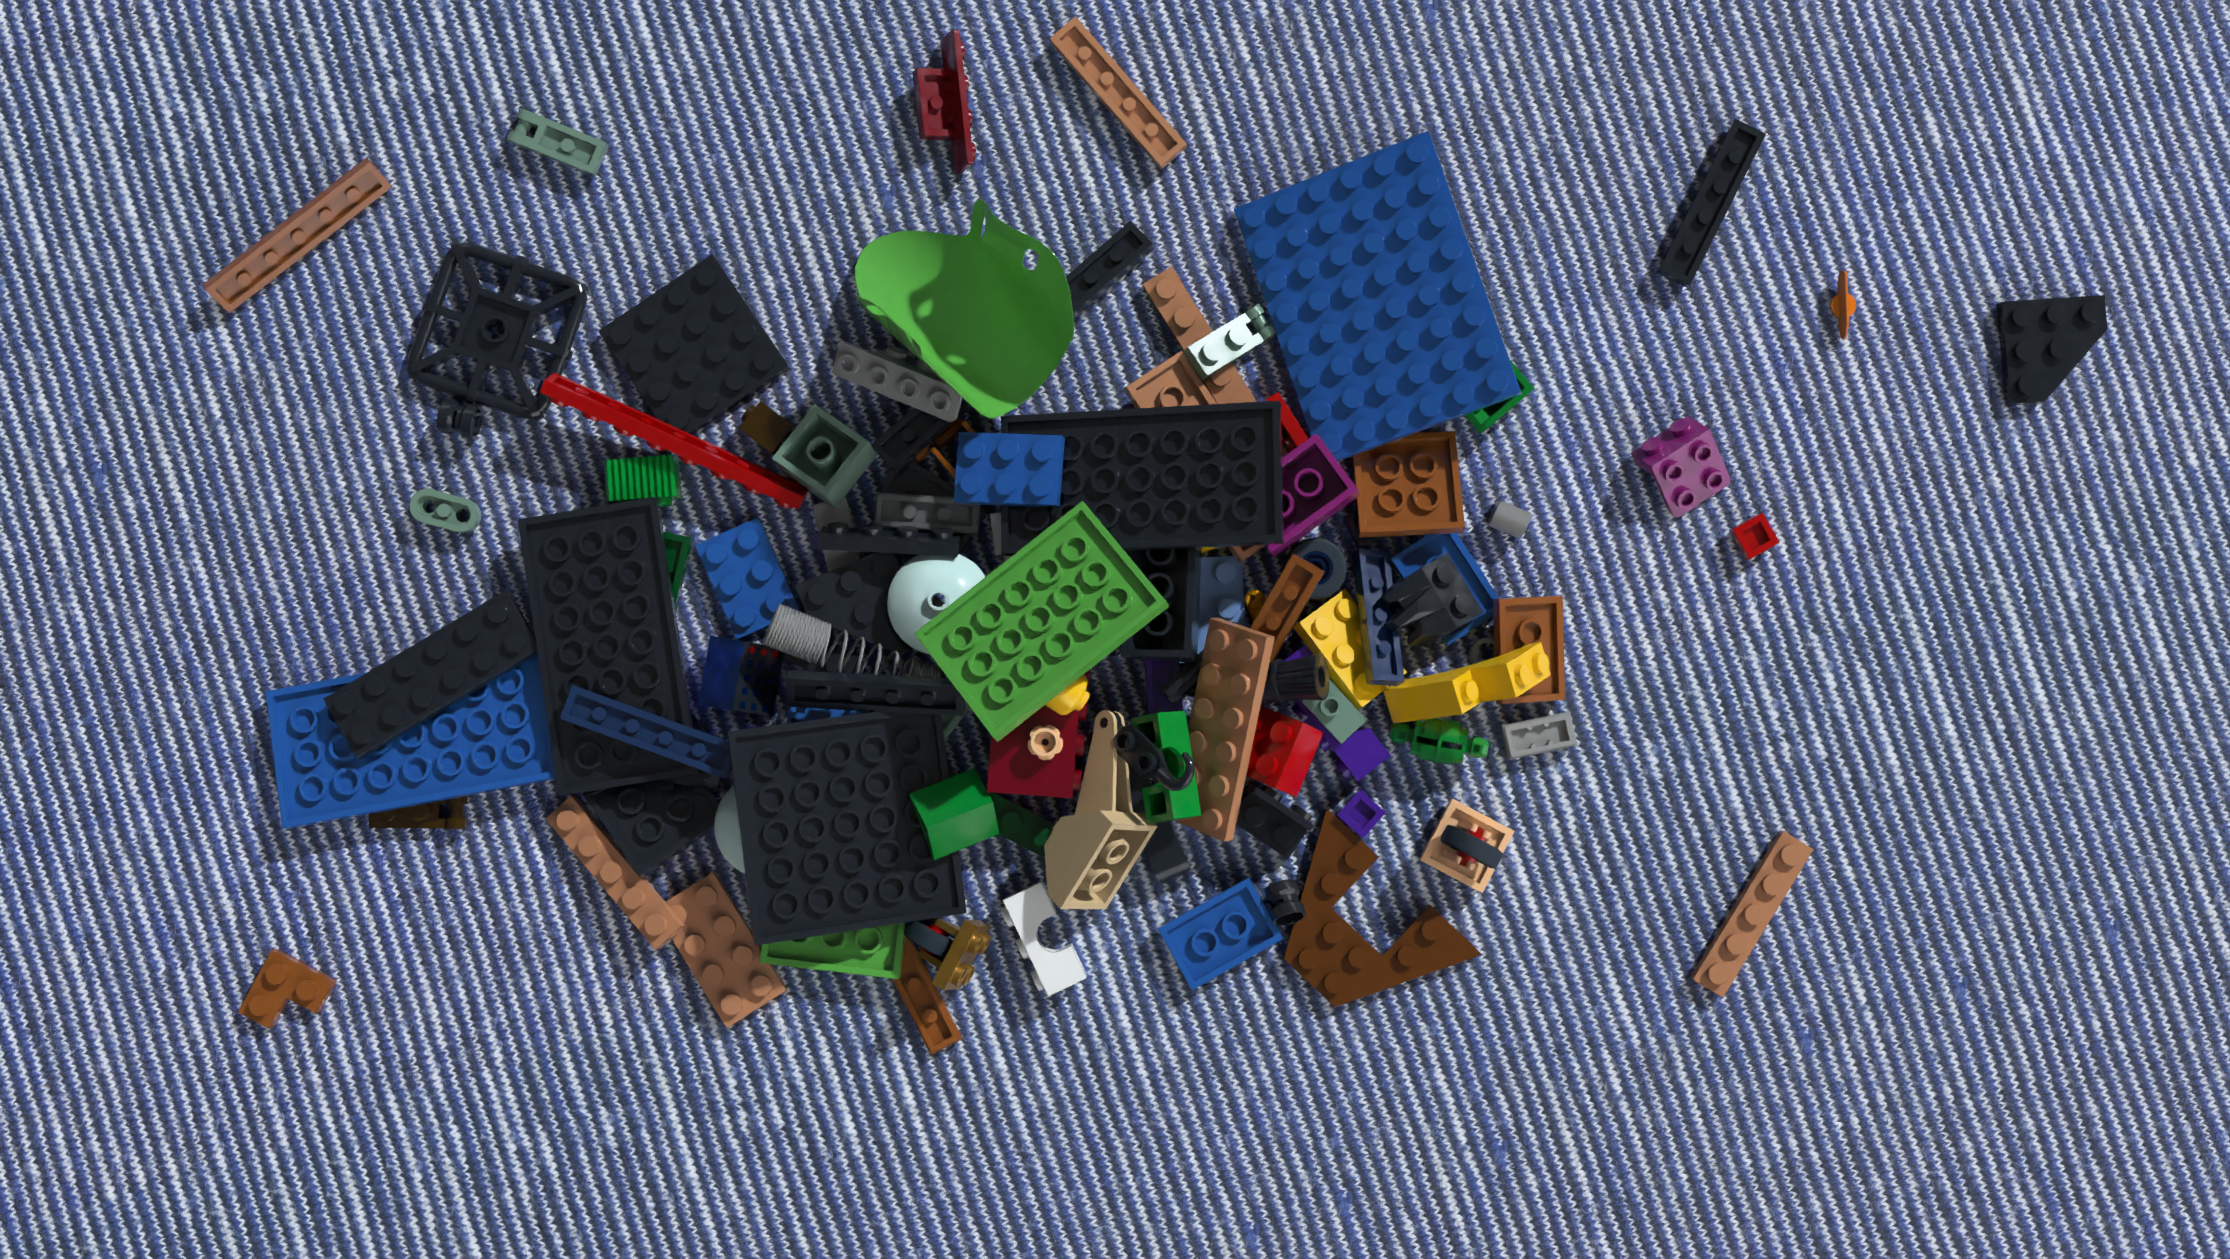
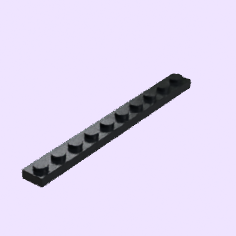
M1131 221L1066 276L1071 294L1074 318L1154 250L1153 243ZM963 398L956 421L972 408ZM913 408L871 446L886 464L897 473L954 422H948Z

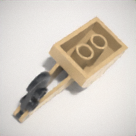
M1103 710L1097 714L1075 815L1061 817L1052 828V833L1044 845L1048 896L1060 909H1107L1157 828L1155 823L1147 824L1145 813L1132 811L1128 765L1142 778L1160 783L1171 791H1181L1187 788L1194 776L1193 760L1187 752H1183L1182 758L1185 761V772L1180 778H1175L1170 773L1161 750L1138 728L1125 726L1124 717L1119 712Z

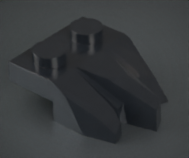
M1448 553L1393 584L1380 598L1385 605H1394L1396 608L1395 613L1384 626L1392 632L1408 627L1410 633L1407 641L1408 645L1426 647L1483 613Z

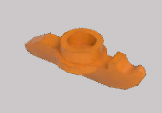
M1847 271L1839 273L1837 295L1833 297L1830 303L1831 313L1838 317L1837 328L1842 340H1845L1847 337L1849 316L1856 310V301L1852 295L1848 294Z

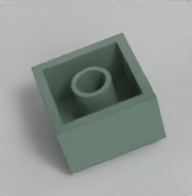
M814 404L772 459L783 473L835 509L877 454L869 441Z

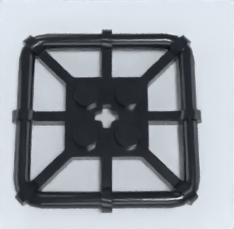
M458 240L451 244V249L448 250L442 261L429 300L423 303L422 310H424V314L410 349L407 362L408 367L405 370L409 378H414L425 386L466 399L467 404H480L518 418L538 421L544 418V413L547 412L552 402L548 399L549 396L540 393L536 401L521 370L529 347L553 354L554 356L546 378L553 373L562 375L567 360L571 361L573 352L570 350L586 309L589 290L585 283H580V281L571 276L530 263L526 257L519 255L515 258L474 243H461ZM468 256L511 270L502 295L482 288ZM457 263H459L472 290L464 314L442 306ZM525 275L567 289L535 305L515 300L521 280ZM573 301L558 345L533 338L541 315ZM438 316L460 323L452 345L423 358ZM498 321L503 322L504 334L498 336L497 339H492L493 334L488 331L490 325L496 326ZM458 355L478 360L470 386L428 372L429 369ZM491 365L511 372L526 405L483 391V385Z

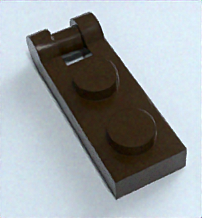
M468 796L369 814V828L467 829V818H464V804H468ZM442 804H450L449 818H442Z

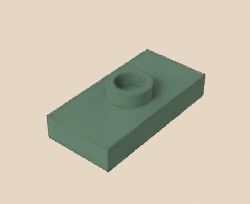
M1330 679L1329 693L1325 700H1300L1340 744L1367 721Z

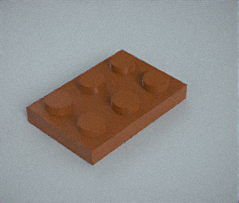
M1563 596L1493 599L1494 657L1509 653L1531 643L1541 642L1544 653L1549 660V671L1551 674L1517 698L1496 700V703L1511 704L1565 700Z

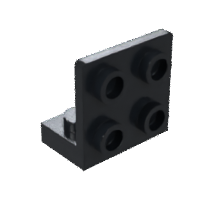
M1263 784L1261 789L1252 786L1240 804L1236 825L1289 859L1306 832H1313L1316 828L1315 825L1309 822L1313 816L1297 805L1292 804L1288 808L1280 803L1283 796L1267 785Z

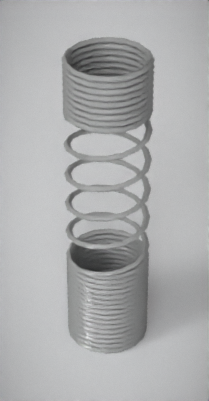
M781 603L778 604L763 640V645L770 648L773 647V649L780 652L783 651V653L786 652L790 656H796V659H802L806 663L809 662V664L812 663L813 665L817 663L822 653L819 664L820 668H822L837 642L845 633L836 673H841L850 655L861 640V651L855 674L862 673L871 655L878 647L879 652L874 670L875 675H881L891 657L896 653L892 675L896 676L899 662V654L895 650L887 657L878 672L882 655V646L879 643L871 649L861 665L865 648L864 637H860L855 641L843 661L848 641L847 630H843L837 636L826 654L831 634V623L828 624V622L821 621V619H815L811 615H805V613L798 612V610L795 611V609L788 606L785 607V604L782 605ZM911 657L902 666L897 676H901L906 668L903 676L940 678L942 670L925 663V661L922 662V660L919 661V659Z

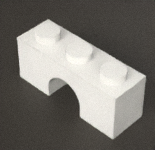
M1039 881L1004 898L1005 907L1001 908L1002 915L1009 928L1015 925L1020 936L1019 939L1015 940L1023 959L1030 957L1035 968L1030 973L1039 991L1045 989L1047 995L1050 996L1086 979L1087 974L1072 943L1060 949H1050L1044 946L1038 937V927L1041 922L1057 913L1043 881Z

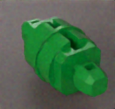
M1445 717L1416 720L1414 727H1410L1409 723L1405 722L1392 723L1389 736L1396 743L1405 745L1406 742H1411L1410 754L1418 755L1417 759L1433 761L1434 764H1437V762L1453 765V762L1462 764L1464 753H1469V757L1483 758L1487 756L1489 741L1485 738L1475 735L1472 738H1468V726L1461 725V721L1446 719Z

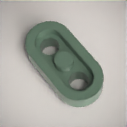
M422 489L417 491L410 500L412 516L425 524L459 533H469L475 530L481 521L479 506L475 502L463 497L433 489ZM434 501L436 509L434 512L428 513L426 509L427 504ZM467 510L469 518L467 521L461 522L459 518L460 513Z

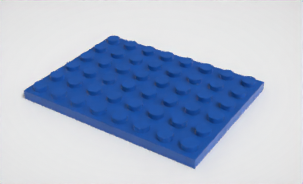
M1429 130L1234 208L1310 435L1312 437L1317 433L1337 461L1522 394Z

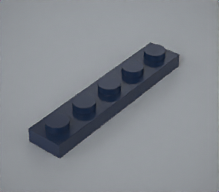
M572 685L560 719L722 778H729L732 768L727 740Z

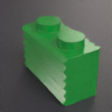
M674 455L604 460L607 502L615 504L657 497L659 498L660 507L672 506V500L682 499L679 458Z

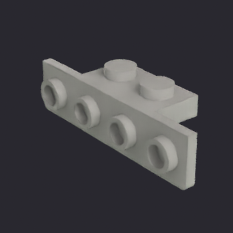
M844 340L840 341L832 370L834 375L948 422L956 421L962 397L920 359L907 356L908 352L894 346H888L887 349L873 353Z

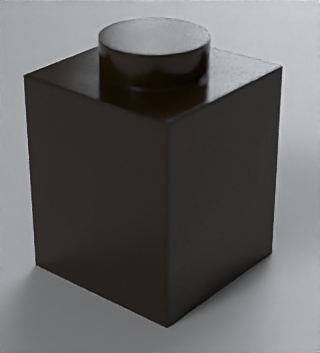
M761 401L757 406L751 405L744 412L740 420L743 424L739 427L745 434L773 455H775L795 429L793 425Z

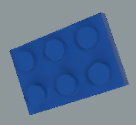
M959 432L954 502L957 504L1060 508L1065 438L1062 435Z
M759 517L695 545L737 640L768 628L780 603L782 605L785 604V607L788 606L795 609V611H801Z
M1457 533L1428 534L1390 558V562L1403 579L1446 553L1449 554L1483 613L1441 637L1445 646H1448L1493 617V599L1499 597Z
M1249 877L1158 927L1162 938L1191 990L1196 989L1283 939L1277 926L1272 923L1271 916Z

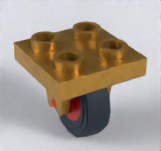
M937 918L935 923L932 922V924L924 920L909 922L904 935L920 946L921 950L917 956L939 968L932 984L942 990L960 989L961 985L966 986L975 972V967L972 964L978 953L982 955L987 949L992 936L988 935L992 926L981 920H964L960 928L943 918Z

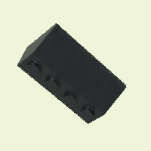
M1202 547L1125 551L1166 600L1169 607L1121 644V657L1161 662H1197Z

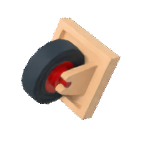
M1450 798L1419 860L1483 893L1515 831Z

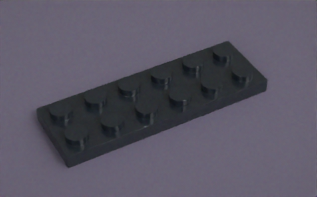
M505 590L323 699L355 757L363 759L537 655L535 635L509 591Z

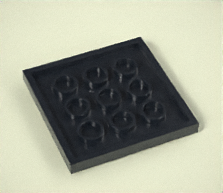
M713 254L598 331L658 420L691 435L791 369Z

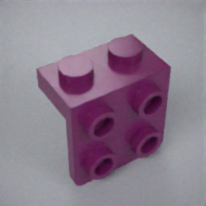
M1689 416L1675 421L1671 424L1670 428L1656 437L1646 440L1641 447L1631 452L1635 464L1653 475L1668 511L1674 517L1684 515L1730 483V476L1710 429Z

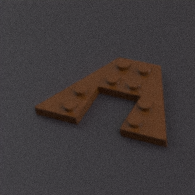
M1326 809L1300 898V902L1304 904L1307 915L1303 920L1292 924L1289 940L1283 955V959L1334 1007L1481 954L1429 904L1382 954L1374 949L1332 907L1379 856L1329 809Z

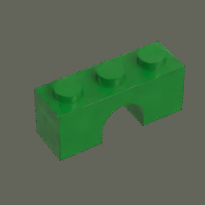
M1185 711L1158 712L1131 718L1132 726L1138 728L1161 750L1170 773L1175 778H1180L1185 772V761L1182 758V753L1187 752L1193 760ZM1195 770L1192 782L1181 791H1171L1157 782L1152 787L1142 788L1147 824L1202 816Z

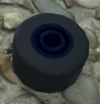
M1317 537L1304 539L1293 546L1284 559L1282 572L1292 554L1298 555L1325 571L1308 601L1315 602L1327 599L1337 592L1345 581L1347 571L1345 556L1337 545L1327 539Z

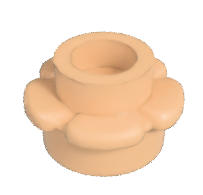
M1051 725L1035 727L1030 733L1031 739L1028 741L1029 751L1033 755H1038L1041 760L1052 759L1054 754L1060 753L1063 747V740L1059 737V730ZM1043 739H1048L1049 744L1047 746L1042 744Z

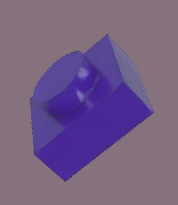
M1358 789L1338 811L1336 816L1363 839L1386 812L1362 790Z

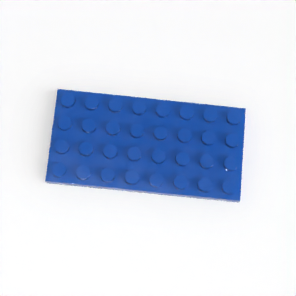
M538 654L363 759L355 757L323 698L366 673L265 691L283 829H292L556 779Z

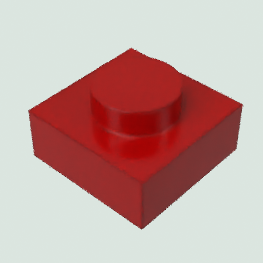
M1763 513L1729 530L1745 560H1749L1780 543Z

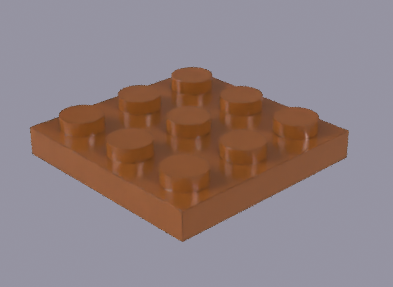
M1455 431L1414 433L1352 456L1354 485L1359 490L1360 495L1355 499L1359 538L1464 532L1465 522Z

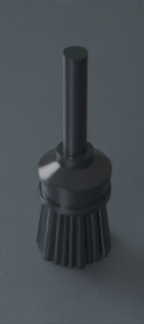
M1315 654L1286 662L1282 659H1275L1270 662L1262 696L1263 704L1269 705L1273 702L1286 703L1288 699L1325 700L1329 693V670L1323 654ZM1197 683L1188 691L1190 697L1195 696Z

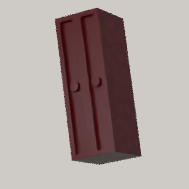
M1090 670L1083 674L1088 681L1087 687H1089ZM1087 702L1080 711L1074 709L1067 715H1060L1044 705L1000 741L997 742L991 735L987 792L1073 798L1074 791H1080L1082 770L1076 769V758L1084 754L1085 735H1079L1078 731L1079 721H1086ZM1051 725L1059 730V737L1063 740V747L1060 753L1054 754L1052 759L1041 760L1038 755H1033L1028 749V741L1031 739L1030 733L1037 726L1046 727ZM1048 739L1042 740L1044 746L1049 744Z

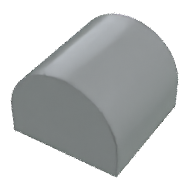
M1496 501L1487 525L1520 539L1532 515H1530V512L1504 501Z

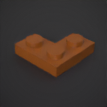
M273 949L265 960L238 1013L267 1028L275 1026L288 999L314 1013L322 1011L337 980L278 949Z

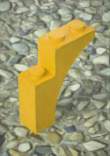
M1541 642L1531 643L1509 653L1473 665L1437 674L1404 679V683L1399 686H1390L1383 692L1393 724L1461 715L1482 702L1517 698L1551 675L1549 660L1544 653Z

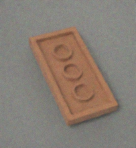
M716 872L710 873L666 901L668 906L685 924L671 939L726 1028L788 990L772 964L760 963L762 946L754 945L751 928Z

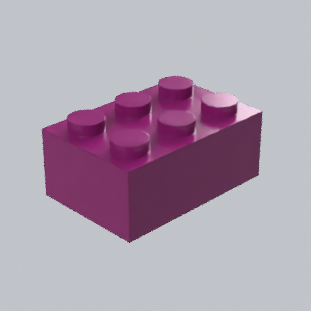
M1317 433L1282 458L1284 544L1266 545L1273 557L1280 554L1360 496L1357 487Z

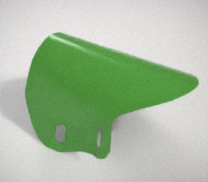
M982 199L977 200L973 205L970 232L965 236L926 231L895 232L870 242L863 249L857 260L855 282L860 297L854 294L853 296L863 309L977 412L985 417L996 418L1021 405L1033 395L1058 366L1073 339L1074 317L1071 294L1064 270L1058 258L1051 249L1043 245L1036 238L1022 233L999 220L992 213L989 205ZM985 218V231L982 238V226ZM1028 249L1034 250L1039 254L1037 267L1034 270L1023 267L1024 255Z

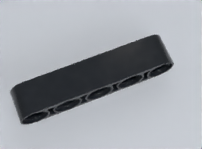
M1094 728L1087 731L1091 740ZM1128 765L1132 811L1146 814L1142 788L1152 787L1148 779L1142 778ZM1169 821L1155 823L1157 828L1143 849L1160 885L1192 871Z

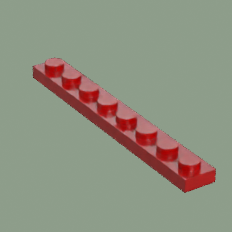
M553 373L543 382L540 393L549 396L548 399L552 403L562 407L571 406L581 411L582 416L589 420L607 422L613 425V429L622 435L640 437L646 440V444L653 449L671 451L677 454L678 458L684 463L702 465L710 469V473L717 478L723 480L733 479L741 483L742 487L748 492L754 494L764 493L774 498V502L784 508L792 509L795 507L799 509L808 495L809 490L791 479L557 373Z

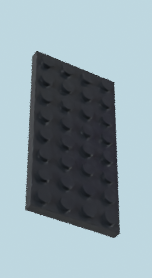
M1280 401L1001 416V433L1062 435L1065 438L1060 508L1001 505V554L1004 556H1013L1081 501L1088 506L1124 551L1284 544Z
M651 497L518 519L558 795H570L699 774L700 769L560 719L571 687L574 685L693 728L659 498Z

